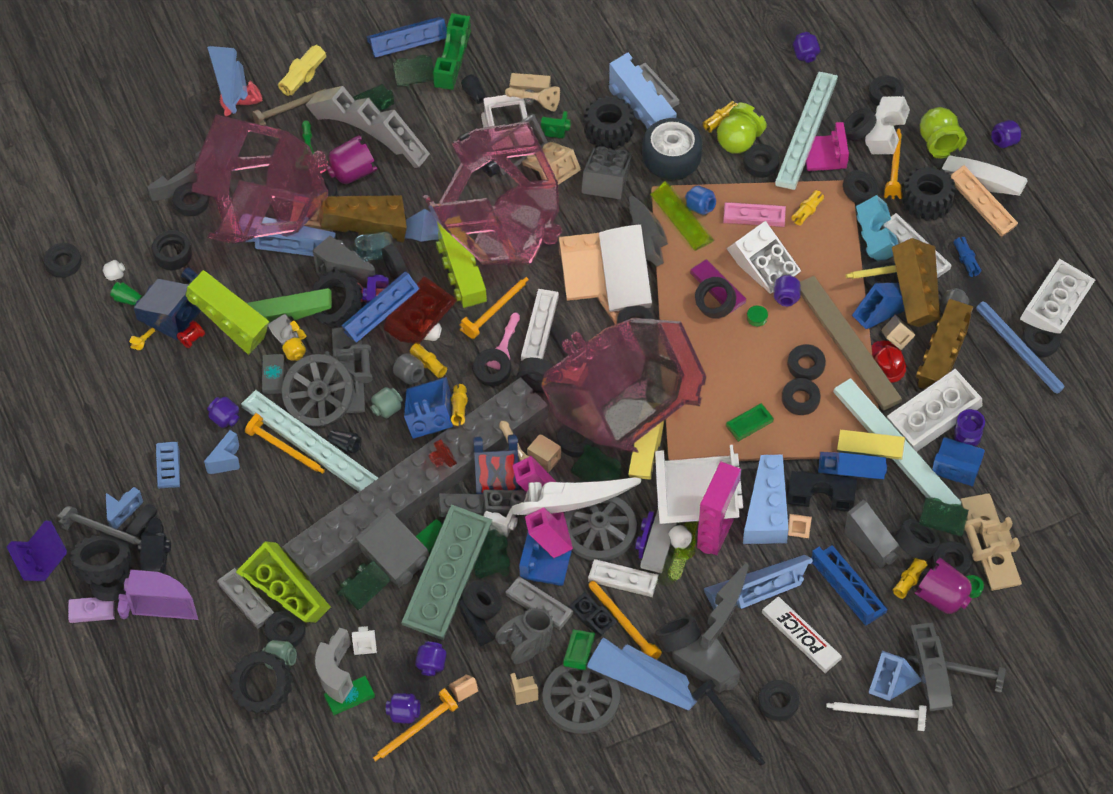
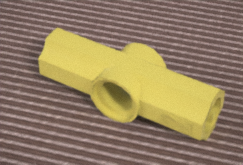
M315 45L301 59H295L287 75L278 84L283 94L287 96L293 95L304 81L309 82L315 74V69L326 58V52L320 46Z

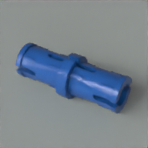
M965 237L955 239L953 244L960 255V262L964 263L969 276L973 277V273L977 276L981 273V268L975 259L974 251L970 249Z

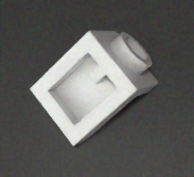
M512 508L507 517L488 511L484 514V517L492 519L490 532L508 537L510 531H514L518 518H516L515 514H512Z

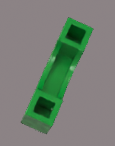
M451 13L447 26L442 57L437 58L433 71L434 87L454 90L471 34L470 16Z

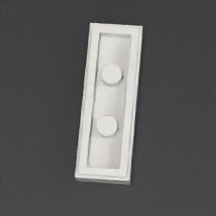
M596 559L593 561L588 577V582L595 581L600 585L653 597L658 580L657 574Z

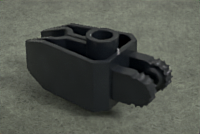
M155 517L148 523V533H143L142 539H139L141 540V544H138V551L141 553L140 564L143 571L164 574L166 571L167 555L171 552V540L167 539L161 520Z

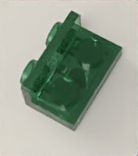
M418 55L415 59L407 60V58H400L393 62L397 87L434 81V68L431 56Z
M383 84L352 97L354 100L369 98L379 111L394 104L392 90H387Z
M586 444L584 446V453L571 468V473L586 482L618 480L621 477L622 465L617 459L603 454L597 447H591Z
M926 497L922 506L919 524L962 537L969 510L964 509L959 504H947L938 498Z
M496 529L488 532L475 563V575L479 579L498 572L504 577L509 575L508 567H510V561L506 549L508 541Z
M374 561L369 564L362 563L355 570L357 575L353 579L348 577L339 585L342 589L337 594L339 596L344 595L358 611L391 581Z

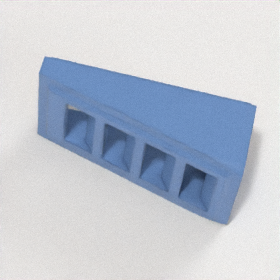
M157 443L158 489L180 487V450L178 443ZM172 459H174V461L163 462V460H172ZM174 468V470H163V469ZM165 476H175V478L163 479Z

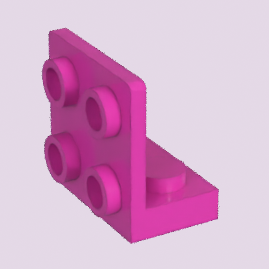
M844 122L835 123V130L831 131V135L815 137L806 160L807 171L847 169L849 152Z

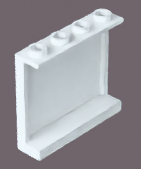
M730 445V456L665 461L664 450L655 451L660 524L699 521L700 503L720 461L735 467L739 466L738 453L734 454L733 445ZM739 481L724 519L739 518V509L743 508L742 495H738L742 494L741 481Z

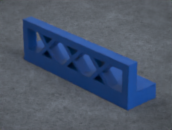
M437 17L366 37L371 44L373 56L376 58L446 39L447 28L445 20Z
M404 272L342 325L345 329L344 333L357 343L417 292L419 287L411 276Z
M833 545L824 551L820 546L812 551V564L865 626L887 613V608ZM832 554V556L837 560L836 565L832 562L828 555ZM842 572H847L850 575V581ZM855 588H861L864 592V597ZM869 604H874L879 610L875 612Z

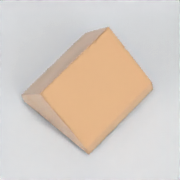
M790 514L788 536L809 538L812 517Z
M465 675L449 684V688L458 702L478 692L475 678L469 675Z

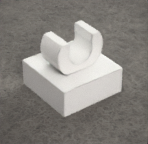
M368 626L359 627V632H352L354 655L377 653L374 630L368 631Z

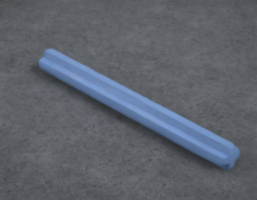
M981 302L976 307V310L1054 393L1058 394L1064 389V384L986 302Z

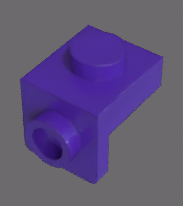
M383 275L368 277L367 288H363V300H367V303L375 298L376 288L385 289L389 286V278Z

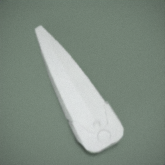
M634 477L583 483L548 482L543 487L540 482L528 483L529 490L526 493L525 501L512 506V514L529 515L543 507L549 513H559L588 507L618 496L639 485L641 478Z

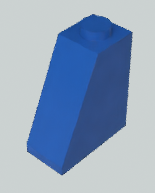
M875 283L852 316L865 329H868L894 315L902 313L905 309L899 283Z
M820 452L818 473L884 479L887 472L885 457Z

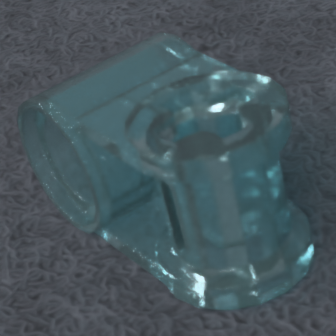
M388 232L360 235L355 239L356 253L365 262L383 259L382 248L393 244L392 235Z

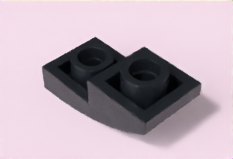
M586 592L568 607L573 610V614L599 636H602L617 622L602 605L599 607Z

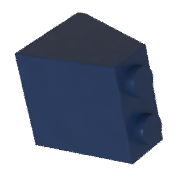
M157 279L154 284L150 285L146 294L134 306L138 321L175 340H178L177 334L186 330L201 310L186 297L189 285L163 279Z

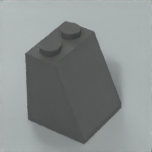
M389 508L384 510L356 537L363 555L398 588L403 584L409 583L413 575L419 569L425 567L430 556L427 548Z

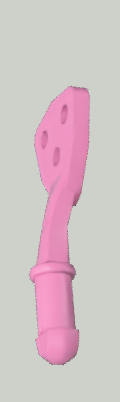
M513 313L510 316L509 323L505 327L503 340L495 348L506 353L509 359L508 342L520 320L518 313ZM493 360L485 364L493 369L500 370V363Z

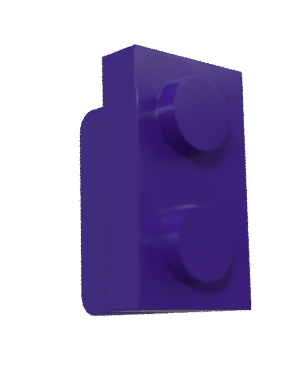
M44 521L29 542L11 541L7 545L11 558L24 581H45L67 553L51 521Z

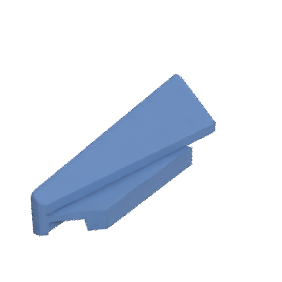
M209 46L208 51L223 103L234 114L237 112V102L240 99L245 100L248 95L243 65L239 61L236 62L237 51L234 48Z
M245 212L242 213L237 224V242H255V249L313 256V249L327 237L332 236L335 239L334 232Z
M802 555L746 574L737 606L742 609L800 586L804 580L803 574L808 564H812V558ZM729 580L704 588V592L713 609L718 606L715 604L717 593Z
M603 638L588 662L587 667L686 710H690L697 702L689 691V681L686 675L628 644L621 650Z

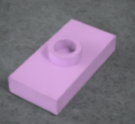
M95 597L69 600V622L115 619V601H101Z

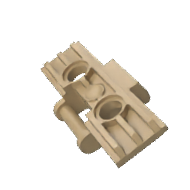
M990 493L960 499L967 521L962 523V528L966 531L971 544L973 560H981L991 591L1021 585L1022 583L1011 552H1016L1020 546L1018 538L1012 540L1009 532L1012 527L1011 518L1007 517L1003 523H1000ZM976 533L981 534L986 549H981ZM1000 557L1003 563L996 565L992 562L991 558Z

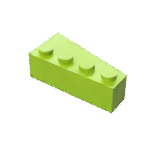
M461 215L437 220L438 241L436 242V248L438 253L443 255L442 263L444 269L449 270L448 279L450 285H454L456 288L454 289L456 300L461 301L463 308L487 302L486 288L479 268L476 266L473 250L470 249L466 230L462 231Z
M203 270L189 284L186 291L187 299L207 315L248 355L265 338L269 321Z
M265 541L236 571L237 574L249 580L255 587L263 590L269 597L281 603L283 607L304 622L316 623L331 608L278 543Z

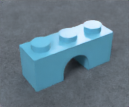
M876 195L856 206L858 212L857 220L863 229L861 234L868 246L866 247L867 254L870 258L880 261L893 257L892 247L899 243L896 235L889 229L884 228L880 230L884 223L891 220L887 203Z

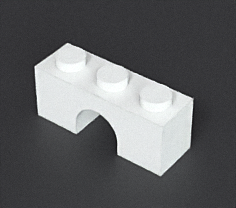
M904 96L882 97L876 109V124L865 138V143L869 147L871 154H894L899 141L894 126L905 125L910 111Z

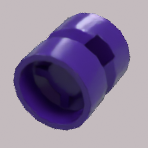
M973 409L960 412L955 426L954 440L976 447L981 442L985 426L984 416Z

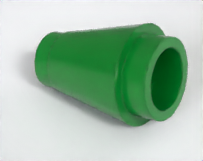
M116 282L110 294L114 301L133 306L143 297L124 282Z

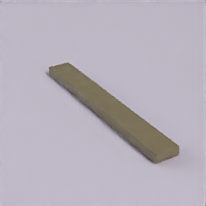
M812 276L801 281V296L881 409L884 411L901 403L902 398L816 277Z

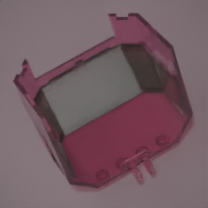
M632 318L605 328L586 343L580 333L574 332L571 337L578 349H575L569 339L563 340L562 346L569 355L545 372L541 384L559 422L564 423L596 444L622 451L639 453L636 447L631 446L633 443L683 405L700 406L702 400L700 392L702 385H705L707 376L681 321Z

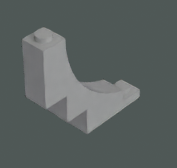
M343 86L316 92L306 104L317 119L338 120L367 132L381 141L396 155L403 153L414 168L420 167L430 155L395 110L380 112L369 98L354 100Z

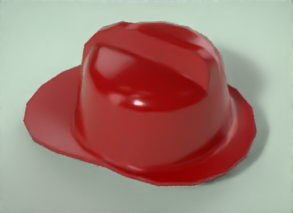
M878 341L871 345L873 359L891 383L901 380L906 372L902 351L890 341Z

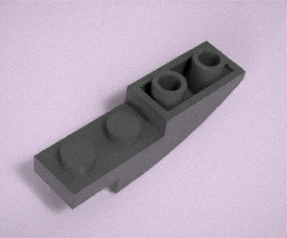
M630 196L629 212L633 219L631 225H641L645 257L648 261L651 260L656 266L664 263L661 247L668 244L664 229L656 216L634 196Z
M483 490L482 494L439 493V517L447 516L451 504L482 516L488 511L507 517L512 506L525 501L526 491Z
M933 622L911 625L910 633L920 666V677L929 710L951 709L953 704L945 659Z

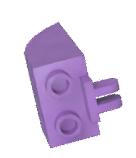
M130 570L129 578H126L124 583L126 595L119 594L118 612L120 618L126 619L131 609L133 615L198 620L193 599L188 590L179 581L159 572Z

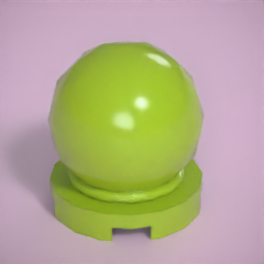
M738 103L730 110L729 116L721 121L717 129V140L727 152H745L752 147L756 137L761 136L766 129L764 117L761 115L759 118L753 112L754 107L746 103Z
M936 107L929 109L922 116L919 126L920 133L927 142L928 151L934 158H946L956 149L962 150L966 144L967 137L964 130L959 127L957 116L950 109Z

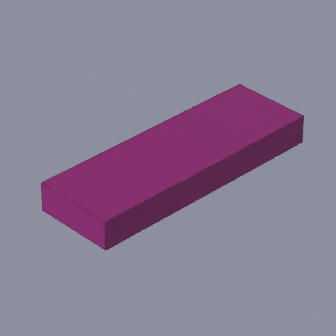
M707 259L690 270V274L699 283L710 277H721L727 280ZM729 282L735 290L737 297L733 312L746 303V298ZM715 287L708 291L721 305L724 304L727 299V292L724 288Z

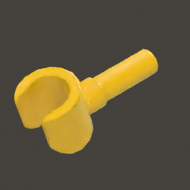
M149 329L140 338L132 336L130 338V343H132L130 348L142 350L145 341L155 332V329Z

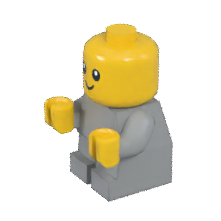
M286 314L269 323L268 327L275 338L283 345L282 349L287 359L291 361L302 359L306 348L301 340L306 338V334L300 329L295 321L291 322Z

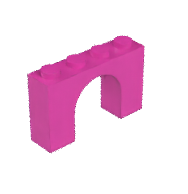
M532 456L512 465L516 482L526 492L529 490L528 483L540 482L543 487L545 483L556 482ZM543 507L525 516L529 535L553 558L573 549L564 512L549 513Z
M721 461L700 503L697 548L706 554L712 553L714 555H718L734 521V518L724 519L741 476L740 468Z

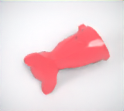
M249 81L246 86L247 97L245 100L240 99L236 105H252L263 101L258 87L252 81ZM220 95V104L225 109L224 115L227 117L232 112L223 103L222 96Z

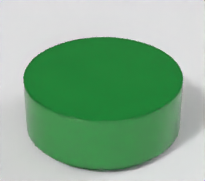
M755 305L749 308L747 312L749 324L755 327L766 324L768 311L763 306Z
M975 575L966 576L972 585L969 597H979L983 592V581Z

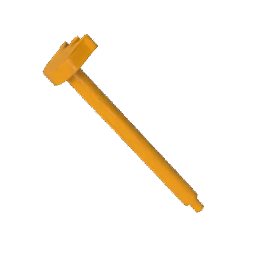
M900 129L896 131L899 141L892 157L891 178L885 185V199L889 195H891L892 199H895V195L902 199L901 184L897 182L902 136Z
M527 277L523 280L521 279L474 323L468 320L467 317L463 318L459 324L461 326L460 331L468 337L475 339L480 334L479 328L520 291L529 279Z
M255 413L245 428V433L253 436L256 433L314 471H319L322 474L325 472L319 464L260 428L263 425V418L259 414Z
M444 688L439 692V698L443 702L441 705L379 750L378 754L373 757L374 761L384 758L447 709L451 712L455 711L458 705Z

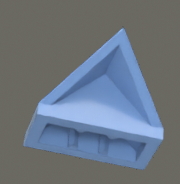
M426 209L406 219L405 239H414L420 242L438 240L437 220H441V218Z
M882 651L869 694L890 701L922 680L904 658Z

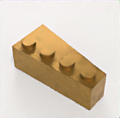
M402 195L321 197L319 208L321 228L342 232L356 231L358 235L366 236V234L378 235V238L381 239L390 237L397 239L398 242H404L407 226Z
M914 238L893 246L892 251L907 323L921 327L940 319L935 246Z
M952 299L948 300L943 316L938 320L936 334L933 333L929 343L931 345L930 350L926 349L924 354V366H919L916 378H919L918 387L927 389L952 371L968 331L973 306Z

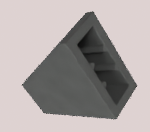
M862 500L848 511L844 534L880 568H883L886 564H892L898 557L899 545L868 503Z
M701 635L697 641L689 646L672 652V661L675 665L703 683L712 680L716 685L714 689L719 693L724 690H731L739 683L740 671L718 639L706 650L700 645L703 636Z

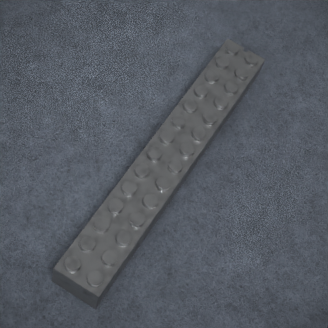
M520 377L465 416L463 425L459 421V426L453 425V427L448 428L282 546L283 551L315 587L362 553L356 537L384 510L389 508L404 523L436 500L439 493L447 492L475 471L474 437L480 436L483 439V452L503 451L508 448V443L502 430H500V422L503 420L507 421L513 434L519 440L548 419V404L536 392L533 394V389Z

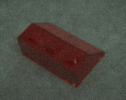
M424 276L416 284L419 290L386 318L384 330L400 342L420 344L457 302V299Z

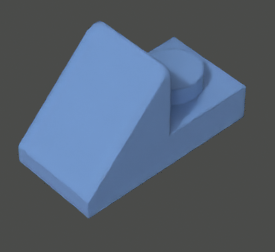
M230 430L206 458L204 463L207 473L215 474L240 468L238 457L234 455L239 448L236 433Z
M133 487L129 492L123 494L120 501L106 493L107 520L110 527L118 529L143 503L138 489Z

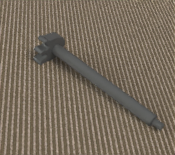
M67 506L57 515V518L61 519L59 524L62 525L61 528L64 530H68L76 521L132 544H141V540L136 536L81 516L74 507Z
M908 655V660H913L914 663H919L917 655ZM945 661L946 669L997 679L995 691L1002 693L1006 668L999 667L998 672Z

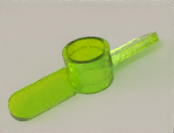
M689 521L684 524V527L692 535L691 548L681 549L679 547L674 548L673 546L674 555L668 570V577L672 581L681 578L687 559L692 558L695 554L696 539L694 536L699 521Z

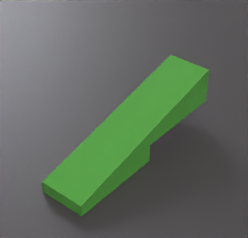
M328 288L249 302L247 304L265 317L269 323L284 314L287 317L292 316L297 320L330 309L331 290Z

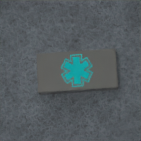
M284 354L263 355L262 392L263 394L282 393Z

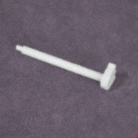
M834 702V704L827 703V708L839 711L918 718L917 730H925L926 706L919 705V710L839 702Z

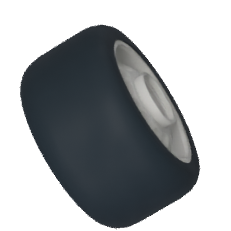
M666 118L653 123L643 137L642 157L644 164L651 173L663 179L676 180L689 176L698 168L701 162L703 146L701 134L693 124L679 118Z

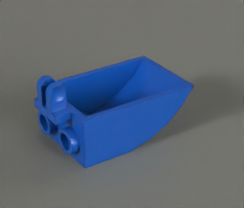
M447 377L406 389L404 418L412 439L453 427L451 422V393Z

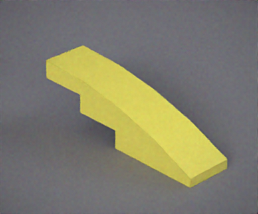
M644 405L629 468L630 478L651 479L653 464L656 463L655 451L658 450L661 443L666 406Z

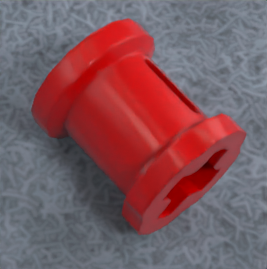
M192 321L186 330L177 334V337L186 348H190L196 339L205 335V332L197 322Z

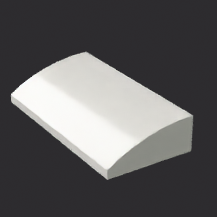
M641 225L625 226L599 232L609 312L622 311L624 308L631 306L650 308L652 300Z
M1059 259L1025 309L1020 320L1045 331L1061 333L1093 285L1095 279Z
M954 369L887 416V419L917 452L956 425L960 412L967 409L977 410L982 407V398L962 375Z

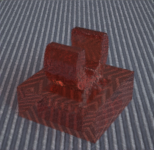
M441 439L433 443L437 451L430 453L428 456L436 467L441 466L444 462L450 468L457 464L450 448Z

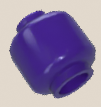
M804 32L795 37L793 49L797 59L806 63L816 60V56L820 53V46L816 36L809 32Z
M1012 120L998 123L992 129V141L1000 148L1015 145L1021 139V129Z
M791 275L777 278L774 282L773 292L775 301L786 307L797 303L801 296L800 281Z
M216 397L207 409L209 411V419L221 428H226L229 425L233 427L240 418L238 416L239 407L227 397Z
M425 642L424 645L418 648L415 666L422 670L421 674L435 676V673L443 671L447 652L442 648V644Z
M397 693L386 703V714L390 715L394 723H413L420 716V700H417L414 694Z

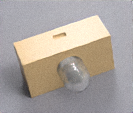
M511 73L510 88L524 89L526 92L537 93L551 87L550 76ZM523 98L526 105H531L535 100Z

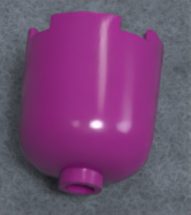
M360 135L334 148L328 155L329 166L326 169L331 178L336 177L342 184H350L377 171V167H372L371 165L374 159L367 145H361L359 142L362 140Z
M939 558L936 561V564L939 566L936 565L933 570H929L915 594L947 614H953L960 608L965 610L972 600L969 597L972 591L971 582L950 564Z

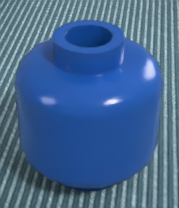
M694 186L685 196L688 209L702 215L708 214L716 206L714 192L702 186Z

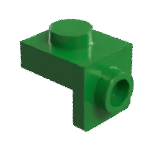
M563 112L562 119L542 117L541 129L545 136L565 138L566 131H570L571 119H568V112Z

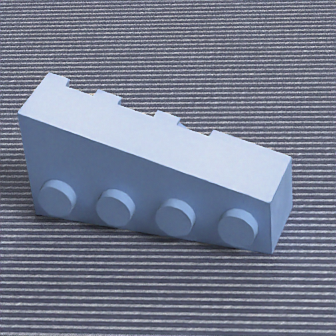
M629 53L610 63V92L619 99L625 100V103H629L635 118L641 120L647 129L659 120L677 117L676 112L662 94L657 95L654 84L644 79L641 74L643 70L639 65L636 67L631 62L632 56Z
M761 455L745 525L743 544L787 543L788 518L783 455Z

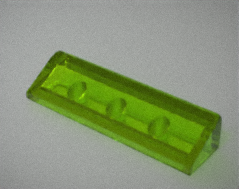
M666 181L650 194L695 251L714 241V238Z

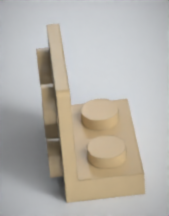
M554 142L545 144L542 149L529 154L522 161L524 166L539 171L544 186L548 190L581 170L573 149Z

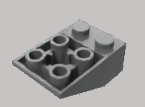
M594 147L583 171L581 193L621 199L625 190L633 153H628L626 150L615 151L608 150L606 147Z
M332 236L327 237L313 249L316 274L319 277L323 274L326 275L329 271L335 272V270H339L357 279L363 288H367L368 277L375 275V268L370 262L362 260L355 251H350L342 241L336 240ZM344 284L336 285V287L346 288Z

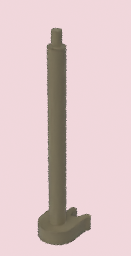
M315 93L262 113L260 110H255L252 112L253 119L260 131L266 130L264 119L308 103Z

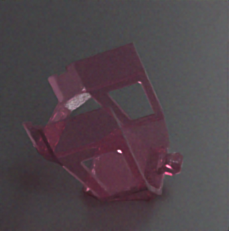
M216 115L195 163L194 173H198L197 183L192 185V192L215 198L222 218L218 230H215V233H209L207 238L235 244L246 242L255 237L282 233V236L287 237L299 232L320 209L323 201L328 196V190L321 176V173L326 171L328 166L325 153L320 150L313 154L310 146L288 131ZM251 131L280 138L271 156L238 157L248 132ZM268 166L267 183L265 186L240 180L232 199H230L231 171ZM271 203L277 222L262 223Z
M529 122L476 128L469 132L470 137L462 142L458 139L452 143L461 164L439 204L431 201L428 195H423V198L439 224L474 255L482 265H527L533 263L542 243L544 242L548 245L556 244L558 235L562 233V227L558 224H553L559 212L558 181ZM535 155L547 180L529 181L509 158ZM491 160L495 161L519 184L498 197L493 208L488 198L457 201L472 172ZM479 233L475 241L468 234Z

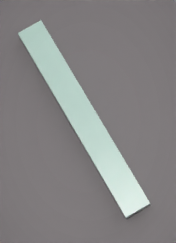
M818 72L777 176L775 186L792 190L796 189L836 85L837 75Z
M851 378L834 388V394L869 433L903 437ZM905 440L903 459H893L895 463L943 517L960 507L961 501Z
M257 390L241 403L243 409L253 416L255 413L259 414L263 418L262 422L358 492L378 479L374 474Z

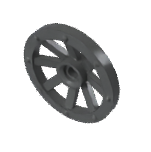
M322 354L309 355L298 360L288 370L282 386V398L288 412L301 423L314 427L327 426L338 421L348 411L354 395L353 379L348 369L337 359ZM317 363L330 364L323 381L321 380ZM308 365L311 366L313 382L299 374ZM336 370H338L344 381L329 386ZM294 379L307 386L308 390L291 393ZM323 389V393L318 395V391ZM345 389L342 402L331 396V393ZM310 397L311 399L298 411L292 400ZM325 401H329L337 407L328 416H326ZM318 402L319 418L306 417V414Z
M617 496L600 502L609 504L603 512L598 510L596 504L589 506L592 515L578 512L581 508L565 512L564 516L573 547L572 551L575 554L592 561L594 559L607 561L621 556L631 547L636 537V517L631 507ZM615 508L625 515L609 517ZM572 518L587 522L570 530ZM611 524H628L629 530L627 535ZM589 530L590 533L583 546L580 545L574 537ZM608 532L622 541L612 549L607 537ZM596 536H600L604 551L590 550Z
M562 664L549 675L543 687V706L546 714L559 728L572 733L585 734L602 729L615 717L620 704V689L617 680L586 667V670L565 667ZM583 671L581 681H577L570 673ZM591 672L603 678L593 683H588ZM563 677L571 687H554V685ZM609 685L612 698L594 692V690ZM551 695H570L555 708L553 707ZM592 700L608 705V710L600 716ZM573 703L575 705L572 721H569L559 714ZM586 706L594 721L579 723L582 707Z

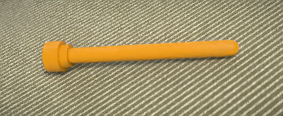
M595 581L589 582V588L640 646L641 652L657 660L661 656L662 651L655 644L648 643Z

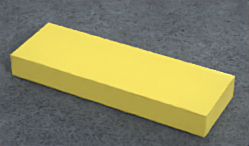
M840 430L837 451L839 453L902 460L905 437Z

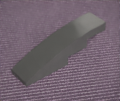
M746 563L717 593L715 604L718 606L710 614L707 623L711 627L702 636L700 643L706 650L710 648L721 634L734 612L749 567Z

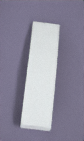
M949 155L942 167L945 170V174L949 173L951 175L965 165L989 192L1020 195L1027 183V178L1011 171L968 158Z

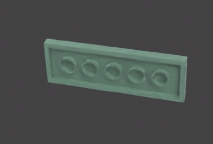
M451 504L403 617V626L444 640L492 525V519Z

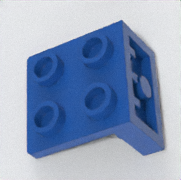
M943 438L932 470L937 476L974 486L985 450L949 438Z
M528 532L519 565L520 577L527 580L563 586L572 550L553 558Z

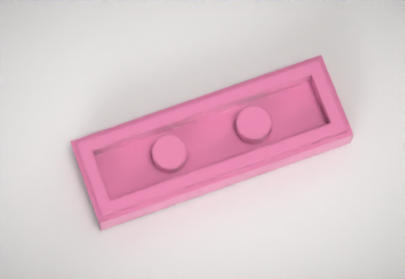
M725 202L723 223L760 225L766 221L769 226L784 227L786 206Z

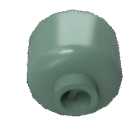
M384 387L371 397L373 405L370 408L377 417L381 415L387 419L401 409V402L403 400L394 388Z
M272 640L262 649L264 652L275 654L284 659L285 664L289 667L293 666L296 662V649L288 641ZM265 664L268 669L274 670L270 665Z

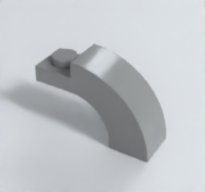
M339 628L336 634L331 637L329 645L320 643L315 656L316 670L324 691L339 703L344 702L353 687L350 674L338 668L341 659L351 645L348 630Z

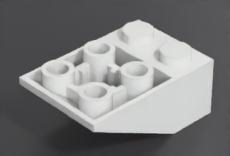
M766 221L726 248L736 263L770 294L774 292V282L777 278L784 275L794 277L801 272Z

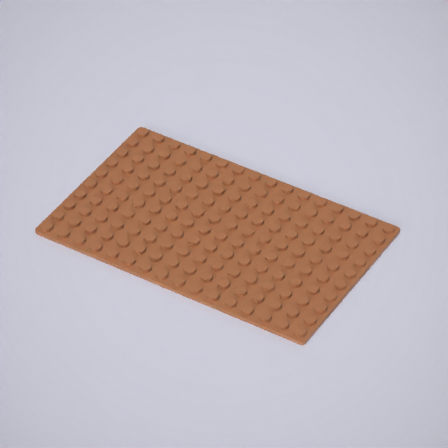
M844 180L798 182L795 190L775 186L776 182L652 187L653 214L662 225L668 242L667 245L661 247L664 263L656 266L668 461L730 456V445H733L734 454L738 453L739 461H760L761 455H783V460L819 459L820 452H838L840 430L869 433L833 391L834 388L851 378L879 409L878 403L803 297L800 296L799 301L792 306L780 305L775 301L773 292L771 294L746 273L726 249L758 225L723 223L725 202L786 206L784 227L770 226V228L801 270L794 277L800 282L812 276L816 277L872 356L869 328L865 329L852 316L865 298L863 277L856 279L846 278V274L862 270L855 202L850 200L844 193ZM694 186H702L714 192L716 206L708 214L702 215L688 209L685 196ZM814 190L820 191L821 194L817 198L823 194L824 200L819 203L816 211L809 215L802 225H796L794 222L798 218L792 221V215L797 212L800 204L807 200ZM705 259L746 298L745 304L719 319L704 315L695 302V292L700 283L690 274V270ZM709 292L706 293L704 302L707 307L715 309L721 306ZM755 305L763 306L768 311V320L766 324L760 327L752 326L747 321V312L749 308ZM809 344L818 347L824 353L826 359L825 370L822 375L815 380H811L818 386L821 398L814 412L807 415H796L789 412L782 402V392L785 385L789 381L797 379L790 373L787 361L790 352L795 347ZM802 357L798 361L799 365L803 368H811L815 364L814 360L810 357ZM797 391L793 394L794 400L800 403H804L810 398L805 391ZM762 403L773 416V423L738 442L726 427V422Z

